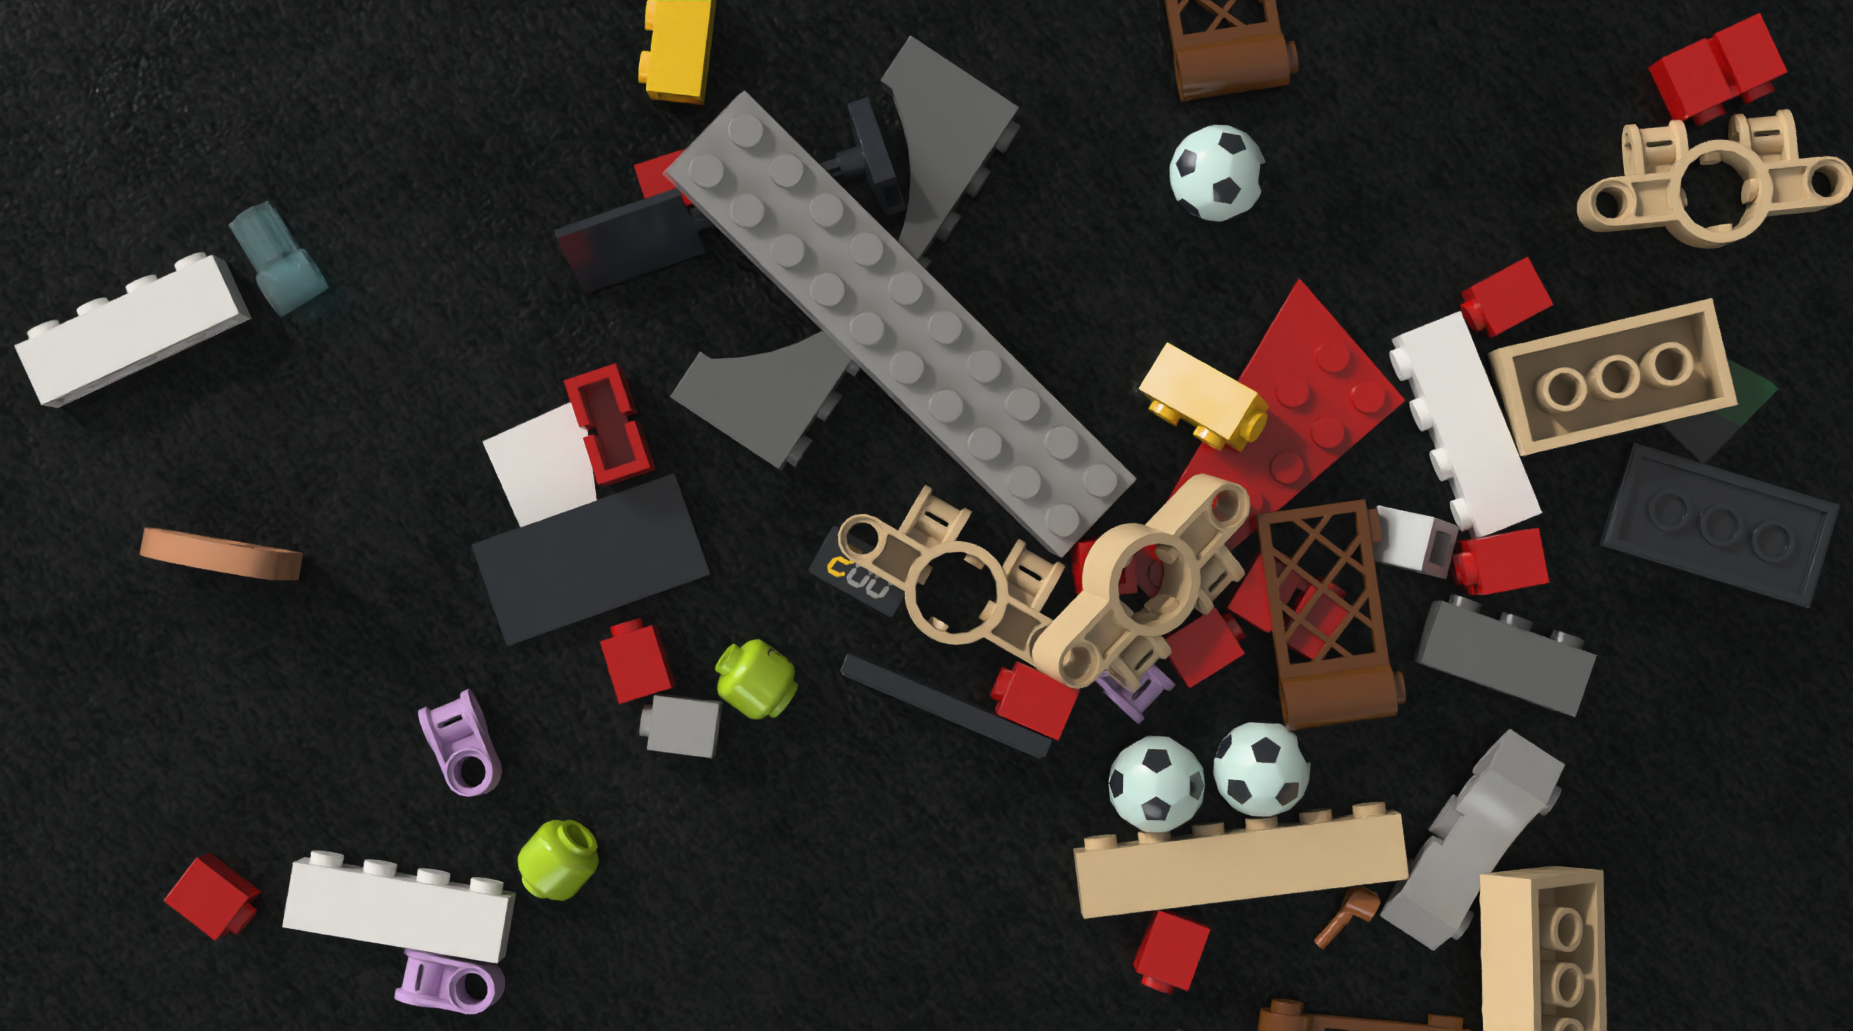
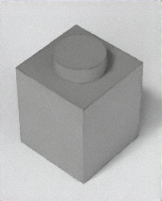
M1378 506L1382 541L1372 542L1374 561L1390 567L1446 579L1459 526L1435 517Z
M660 693L654 695L653 705L644 704L640 723V736L648 737L647 750L713 758L716 755L723 702Z

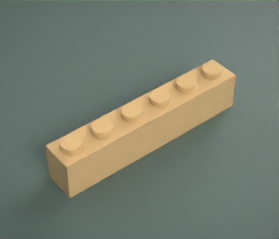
M1369 802L1353 805V814L1335 817H1332L1330 808L1301 811L1299 812L1300 821L1278 823V817L1274 815L1262 818L1249 817L1245 819V828L1229 830L1224 829V822L1222 821L1191 825L1192 834L1172 837L1170 831L1166 833L1139 831V841L1117 843L1116 835L1084 838L1085 847L1073 848L1081 913L1085 919L1409 879L1401 813L1393 809L1386 810L1385 802Z

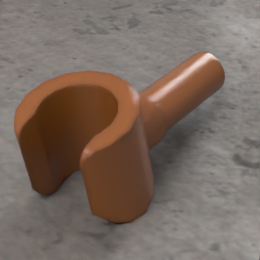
M1362 885L1351 886L1344 896L1341 909L1336 913L1335 918L1314 939V942L1324 949L1346 924L1348 925L1353 915L1370 922L1380 905L1378 893Z

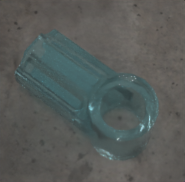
M266 201L260 205L252 206L239 214L229 224V227L259 274L256 276V281L273 309L281 317L328 289V285L317 265L303 248L299 249L272 203Z

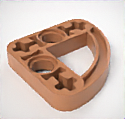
M151 527L144 528L140 555L161 561L268 580H299L303 553Z

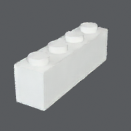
M205 252L192 254L175 263L177 271L160 279H157L156 275L142 277L125 287L128 292L126 295L110 302L106 297L95 299L80 306L76 310L79 316L61 325L58 320H52L29 330L27 334L30 339L15 345V348L41 405L59 408L251 319L225 260L214 255L206 257Z
M1461 311L1392 339L1395 349L1390 351L1389 354L1393 368L1400 381L1406 379L1409 381L1415 399L1410 401L1412 415L1418 428L1421 431L1428 429L1436 448L1430 451L1431 462L1441 481L1448 479L1456 498L1450 501V508L1461 531L1468 529L1471 538L1483 537L1541 514L1542 511Z
M311 851L310 858L304 857L293 862L282 927L492 963H499L506 955L516 893L502 891L504 883L501 881L473 877L471 878L470 885L449 882L450 873L424 868L418 869L417 876L396 873L397 864L381 860L367 859L364 862V867L343 864L344 855L327 851Z

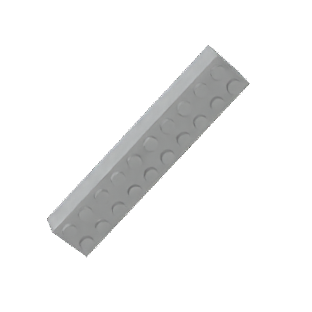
M746 91L739 94L662 173L1050 553L1062 558L1136 480L1053 395Z

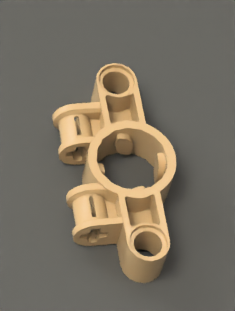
M1788 109L1778 110L1775 116L1747 119L1744 114H1733L1729 121L1728 140L1707 141L1690 150L1688 148L1685 125L1682 120H1672L1665 127L1638 129L1635 124L1625 125L1622 133L1625 176L1603 179L1585 190L1578 200L1577 213L1583 225L1595 232L1665 226L1675 238L1687 245L1704 249L1718 248L1746 237L1760 226L1766 216L1816 212L1840 203L1848 197L1853 188V175L1849 166L1837 157L1824 156L1799 159L1795 122L1792 113ZM1700 159L1701 165H1713L1723 161L1731 165L1742 177L1744 183L1741 200L1742 204L1747 203L1746 211L1739 224L1733 229L1732 224L1703 228L1695 224L1684 211V207L1687 206V198L1683 188H1680L1681 178L1688 165L1694 160ZM1815 171L1825 174L1829 179L1831 186L1827 197H1822L1813 189L1811 181ZM1599 192H1606L1616 200L1618 209L1615 218H1606L1597 210L1595 203Z
M1207 474L1194 475L1186 481L1146 525L1137 523L1122 524L1104 533L1094 543L1085 560L1082 574L1083 591L1044 630L1034 643L1032 658L1036 669L1068 687L1077 689L1090 685L1105 670L1118 684L1128 691L1135 693L1141 686L1139 679L1159 658L1166 660L1172 653L1170 646L1161 635L1178 627L1189 616L1193 608L1202 614L1208 615L1214 608L1212 602L1230 582H1239L1244 577L1243 568L1224 543L1248 517L1250 497L1246 489L1240 484ZM1217 496V498H1218V499H1217V503H1216L1215 507H1214L1213 510H1212L1213 501H1214L1215 497ZM1155 544L1157 547L1154 552L1163 561L1164 567L1161 588L1155 597L1144 604L1145 608L1133 613L1126 604L1119 600L1118 584L1122 569L1129 565L1133 554L1144 546ZM1071 650L1070 659L1063 666L1064 657Z
M927 485L923 487L899 530L867 514L854 515L841 525L838 533V543L842 553L853 562L904 590L908 612L916 626L927 636L936 641L954 645L971 643L985 637L1035 666L1032 658L1034 643L1053 622V620L1039 612L1065 568L1064 564L1060 562L1054 565L1025 549L1026 542L1018 539L1001 567L998 561L985 549L972 543L955 541L972 511L967 508L962 510L954 508L932 495V488ZM925 512H930L946 521L948 526L945 527L925 515ZM859 523L872 525L878 533V544L868 554H857L848 544L849 531ZM945 553H966L965 561L980 570L986 565L996 582L997 598L995 603L991 600L988 601L979 617L984 622L968 632H946L949 627L947 624L933 616H930L927 621L916 603V584L918 582L924 585L933 569L928 563ZM1022 565L1041 577V580L1038 581L1019 569V566ZM1071 650L1065 655L1063 666L1069 661Z

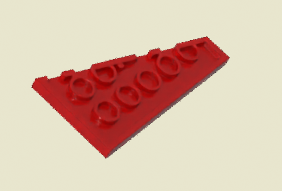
M1300 278L1296 281L1285 303L1237 381L1257 392L1268 404L1269 408L1266 411L1268 417L1263 431L1254 442L1248 441L1242 452L1227 444L1223 446L1221 451H1218L1201 441L1196 453L1168 498L1169 500L1187 480L1198 474L1215 476L1240 484L1246 489L1250 497L1249 514L1244 523L1224 543L1230 552L1257 529L1255 515L1277 512L1405 401ZM1217 496L1215 497V499H1214V501H1213L1212 510H1213V508L1215 507V505H1216V503H1217V499H1218ZM1155 544L1144 546L1135 553L1137 585L1149 599L1155 597L1159 592L1164 576L1163 561L1154 552L1157 547Z

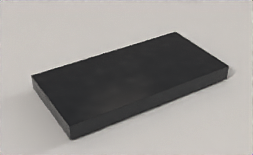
M1630 443L1599 546L1802 608H1810L1840 505L1637 443Z
M676 473L471 545L507 646L711 574Z
M853 651L847 654L840 670L843 672L842 675L1039 759L1045 758L1052 742L1049 736L1002 717L990 709Z

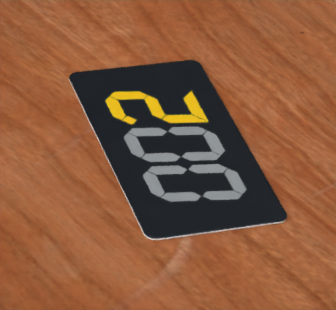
M833 526L811 564L809 572L889 617L893 616L905 595V591L845 556L838 543L840 528ZM848 534V544L855 553L868 554L875 549V547Z

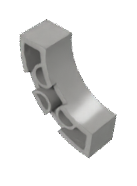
M1509 729L1473 768L1475 775L1469 779L1458 797L1453 794L1429 829L1430 832L1437 835V838L1431 836L1421 847L1415 859L1408 861L1409 879L1397 880L1379 916L1433 951L1450 937L1455 940L1459 939L1468 928L1474 915L1469 908L1480 891V874L1491 873L1500 858L1526 825L1538 813L1545 816L1552 809L1561 794V788L1556 783L1565 764Z

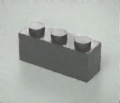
M1451 594L1448 603L1433 600L1412 660L1413 662L1552 711L1576 717L1597 656L1582 650L1584 640L1553 630L1550 639L1532 633L1530 631L1533 622L1502 612L1499 621L1479 614L1482 604Z

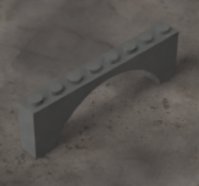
M910 35L881 79V90L893 97L903 125L909 152V202L898 243L927 271L932 260L924 255L936 238L942 242L948 239L962 215L954 210L966 193L973 198L978 194L991 173V170L984 165L995 149L1002 153L1008 149L1021 126L1014 122L1018 115V106ZM821 331L799 343L772 352L741 358L711 359L702 352H699L670 397L782 471L787 462L796 467L808 450L813 440L806 436V433L815 419L818 417L825 422L836 408L843 395L835 389L845 374L848 372L855 377L861 368L824 331Z

